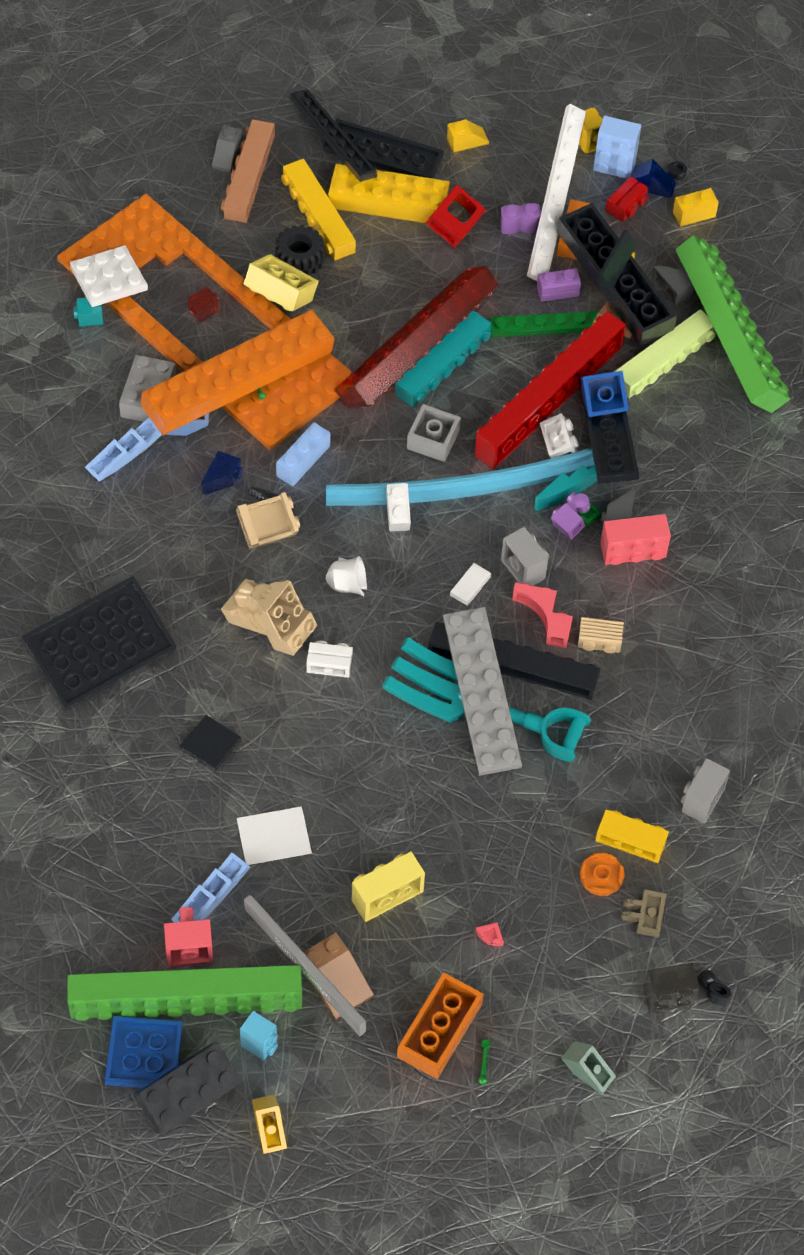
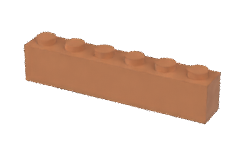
M252 119L250 127L247 126L245 131L246 140L241 143V155H237L236 170H232V182L227 185V197L222 200L221 210L224 211V219L247 223L275 137L274 123Z

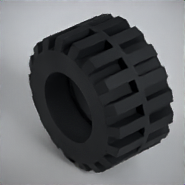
M294 225L292 228L287 227L276 238L275 257L312 276V273L316 274L324 263L323 237L319 235L317 230L313 231L312 227L309 226L307 228L305 225H300V227ZM303 250V251H306V252H304V253H295V252H293V251Z

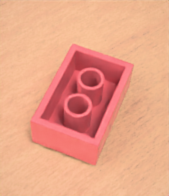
M666 514L604 521L600 545L605 565H618L624 562L637 563L642 560L666 558L671 537Z

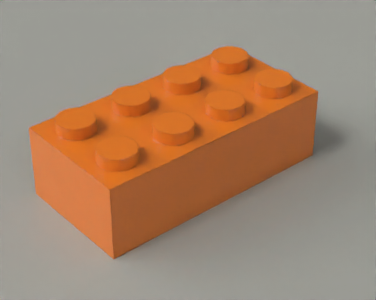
M443 972L400 1042L397 1058L438 1080L482 1006L484 994Z

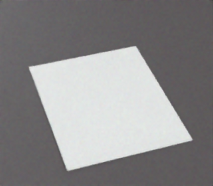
M302 806L237 818L244 858L248 865L312 854Z

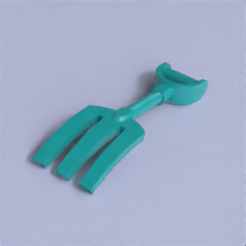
M409 637L404 640L400 649L429 668L457 682L452 661L430 651ZM401 657L395 658L391 666L393 670L432 694L451 702V704L423 694L391 676L386 677L382 685L383 689L408 704L450 723L457 721L465 715L458 684L433 675ZM508 706L512 722L541 734L542 746L548 754L566 762L574 761L576 745L584 727L589 726L591 718L587 714L564 707L555 709L548 713L546 717L530 711L527 713ZM560 721L572 722L562 746L555 744L547 736L546 731L554 723Z

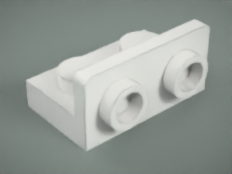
M561 413L540 423L551 459L568 452H578L576 447H579V443L575 435H572L574 427L570 419H566Z

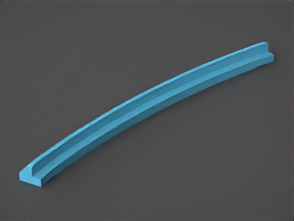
M588 448L526 465L456 477L393 483L326 485V506L387 505L386 489L388 484H408L409 503L471 497L553 481L562 473L569 477L582 465L590 469L594 465L592 450Z

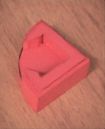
M497 922L476 927V934L483 942L492 946H503L504 941Z

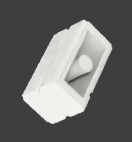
M388 484L386 499L389 531H408L411 525L408 484Z
M325 641L310 642L307 673L349 678L353 647H349L344 643L332 645L327 644Z

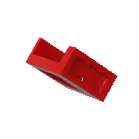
M456 185L425 224L455 248L486 209L468 195L464 189ZM454 200L472 215L466 223H461L448 212V207Z

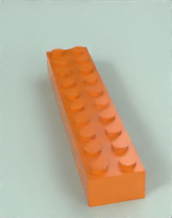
M310 310L143 391L141 407L161 434L165 435L331 353L335 338L314 311Z

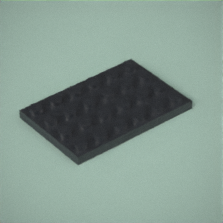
M134 576L21 636V640L64 711L177 649L176 644Z

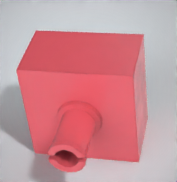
M191 907L179 909L180 922L164 924L168 967L213 963L210 919L194 921V911Z

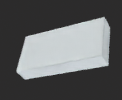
M473 563L451 590L450 596L468 606L490 579L491 573Z

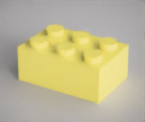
M269 254L250 263L244 285L249 287L251 291L264 295L269 301L282 305L285 310L293 312L312 302L319 281Z
M412 852L400 854L386 865L380 864L372 872L357 876L352 882V902L363 920L367 922L424 891L425 872Z

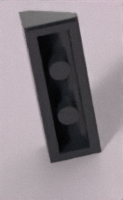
M623 230L599 272L598 285L613 289L635 250L636 245L628 230Z

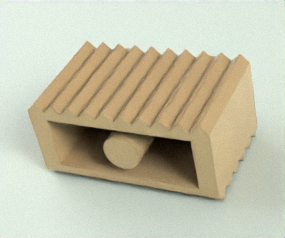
M581 617L578 648H583L586 651H593L594 649L604 650V652L610 654L619 653L622 645L624 622Z

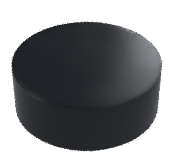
M675 161L669 164L667 174L671 179L682 180L686 177L687 166L684 163Z

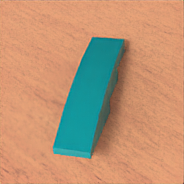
M582 465L570 477L564 473L559 475L536 496L534 509L539 511L567 500L572 493L579 494L597 482L594 465L590 469Z

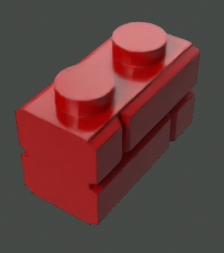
M629 177L607 199L606 212L622 222L628 217L632 218L639 205L643 206L648 200L647 186L641 182L638 183L633 177Z

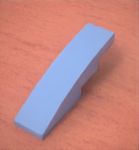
M148 417L136 430L131 428L118 442L114 439L85 468L98 481H101L132 461L162 434Z
M231 852L220 868H215L202 886L198 885L181 908H193L194 921L204 920L250 869V866ZM179 911L171 919L174 923L180 922Z

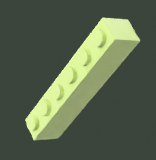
M702 310L694 313L675 327L673 331L665 334L616 370L623 371L628 398L634 394H639L649 383L653 384L660 375L668 373L675 364L683 362L690 353L697 352L705 342L713 340L716 335L715 329L709 317Z

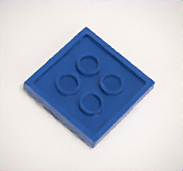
M113 1016L105 1085L143 1088L177 1066L179 1063L183 1021Z

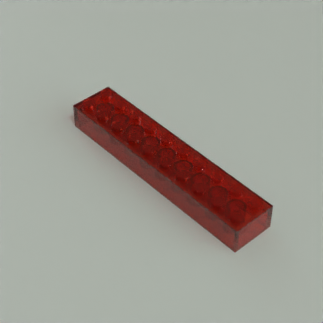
M487 266L462 271L334 389L347 409H358L374 405L379 395L390 390L389 386L392 383L401 380L406 370L415 367L416 361L419 358L428 355L429 349L432 346L441 343L442 337L445 334L455 330V325L458 322L464 321L469 316L468 313L471 310L477 309L482 304L481 301L484 298H488L494 293V289L499 284Z

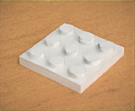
M125 245L70 262V268L91 307L148 290L145 279Z

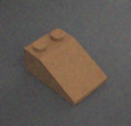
M337 933L304 952L354 1008L374 997L350 951ZM308 980L334 1019L340 1018L341 1015Z

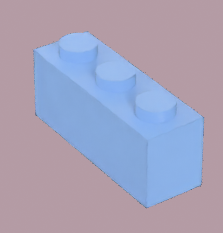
M314 422L276 462V476L293 487L330 447V432Z

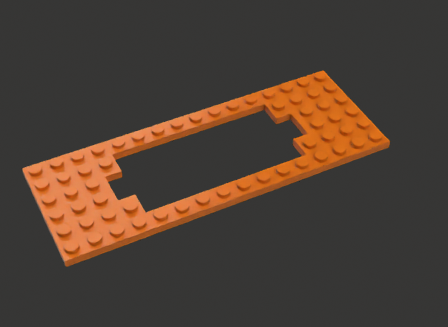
M147 194L141 196L57 256L58 261L73 274L70 262L124 245L127 247L138 269L155 257L167 266L184 254L270 330L291 320L264 295L253 292L244 285L245 279ZM130 296L106 303L170 362H174L181 372L203 363L202 360ZM329 353L262 386L261 390L266 394L265 399L261 400L258 398L259 393L256 389L222 406V408L271 451L359 384V378Z

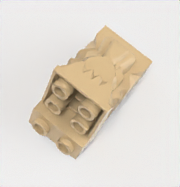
M245 579L221 608L228 623L267 635L274 650L292 656L301 648L317 626L311 611L303 608L289 580L274 582L269 585L265 582L256 584L253 580Z

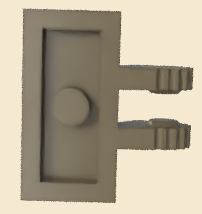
M644 889L642 901L625 899L623 906L633 910H641L640 913L624 911L621 914V919L633 923L638 922L637 934L659 938L666 893Z

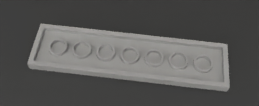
M485 607L443 615L479 776L522 768Z

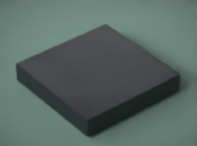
M205 715L182 742L180 750L215 772L241 742V737L208 715Z

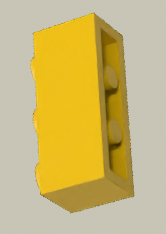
M606 809L595 841L659 863L669 831L658 825L644 823L641 819L630 818L618 811Z

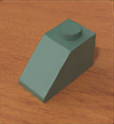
M574 1041L561 1057L575 1076L599 1093L603 1094L616 1077L593 1045Z

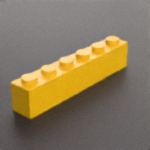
M301 159L283 166L282 182L285 186L289 187L292 198L297 200L300 211L307 216L310 227H314L319 232V235H322L326 253L328 255L331 254L334 261L354 254L356 240L306 161Z

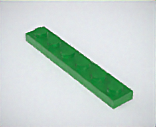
M599 311L490 317L491 338L582 333L584 329L590 328L593 325Z

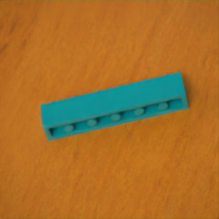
M473 310L395 382L394 395L412 408L418 402H423L431 390L434 391L444 378H448L457 366H461L464 363L466 357L474 354L482 342L489 340L491 336V322Z

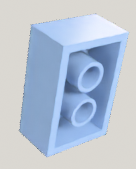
M604 116L598 132L593 171L626 179L631 177L636 163L641 124Z

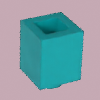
M77 298V307H73L74 319H78L79 327L103 325L102 305L91 307L87 298Z

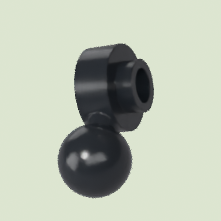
M702 971L698 975V983L703 988H709L707 991L709 1000L715 1005L727 1004L731 996L730 989L724 984L717 983L716 976L712 971Z

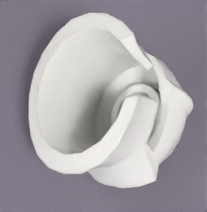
M360 556L349 560L339 557L338 561L333 562L326 574V581L333 590L364 596L361 589L367 590L365 566Z

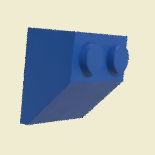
M623 371L585 376L580 379L582 398L588 417L629 411Z

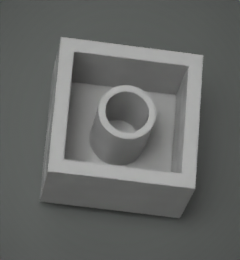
M423 404L408 433L407 449L445 462L459 434L461 417Z
M523 527L504 537L501 561L518 583H527L534 586L546 578L549 555L545 548L539 546L534 534L529 533Z
M707 758L703 765L698 764L693 774L695 777L692 782L688 781L683 791L685 794L681 800V803H683L682 813L705 824L725 790L730 770Z

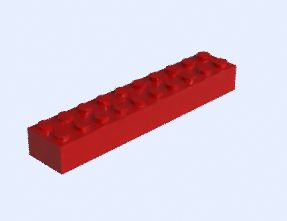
M608 311L603 316H598L590 328L584 329L577 340H573L564 352H560L556 356L555 361L547 364L539 376H534L525 389H520L512 401L506 402L498 414L495 413L485 426H481L477 430L475 457L494 470L540 426L541 422L547 420L581 388L580 379L582 377L594 375L622 349L626 324Z

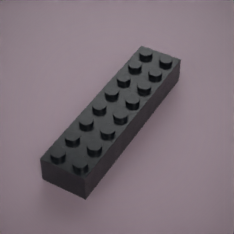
M593 203L558 219L557 233L622 322L626 324V327L640 346L674 330L676 314L632 255L613 289L598 285L599 272L619 238Z

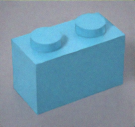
M253 1011L240 1028L241 1047L263 1061L268 1055L272 1056L278 1047L276 1025Z

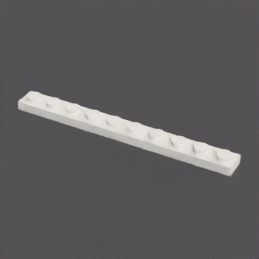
M572 104L567 105L527 272V277L538 281V274L550 271L558 236V219L563 214L586 114L585 111Z

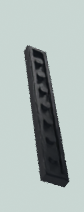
M308 89L291 93L290 99L359 182L377 177L375 168Z

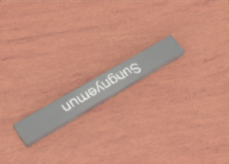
M252 896L246 897L244 899L245 911L294 965H301L302 974L359 1036L363 1035L366 1032L365 1019Z

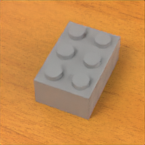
M135 355L119 402L120 416L144 422L149 416L141 407L142 392L176 376L175 363Z

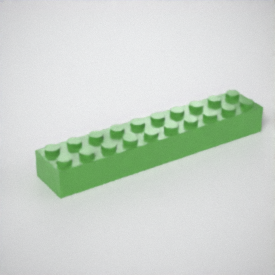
M693 235L675 250L750 402L773 413L790 400L787 393L789 391L788 387L781 381L779 377L781 374L773 365V358L765 349V342L756 331L757 326L750 319V312L741 301V294L734 288V280L727 274V266L718 256L719 250L715 245L708 244L703 238L699 239Z
M301 965L68 975L67 1001L71 1019L85 1021L89 1018L108 1020L113 1016L132 1018L135 1016L155 1018L159 1015L178 1017L182 1014L201 1016L205 1013L225 1015L228 1012L248 1014L251 1011L271 1013L274 1010L294 1012L297 1009H302Z

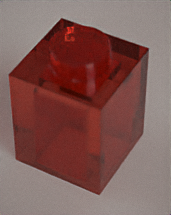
M206 287L188 297V310L200 323L219 312L220 299L215 292L212 293Z

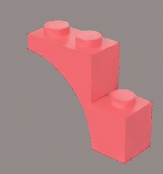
M515 582L512 600L528 606L540 617L546 630V644L567 648L573 616L553 612L557 591L548 587L541 588L527 583Z

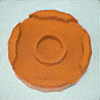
M607 853L590 855L589 858L583 861L579 873L580 881L584 888L591 894L598 896H609L617 892L622 886L625 876L622 864L617 861L616 857Z

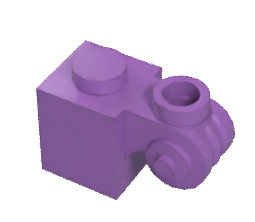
M575 492L567 498V504L565 503L562 507L554 510L551 517L553 525L569 540H572L585 527L584 520L578 515V512L586 513L590 509L587 495L582 493L576 494Z

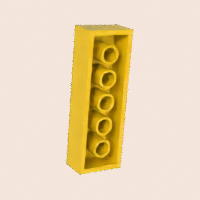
M336 164L329 189V199L337 210L425 223L448 196L450 181L376 170V178L359 182L346 165Z

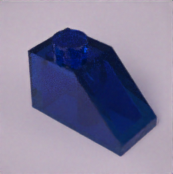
M654 159L635 166L632 177L638 183L641 182L647 186V193L667 198L673 196L676 182Z
M218 451L201 482L202 494L207 495L233 486L236 479H240L243 473L241 458Z

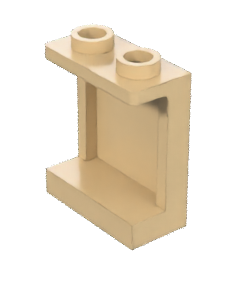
M286 492L251 505L243 504L237 507L236 513L249 550L294 536L298 533L300 522L298 517L293 515V502L290 496L287 497Z

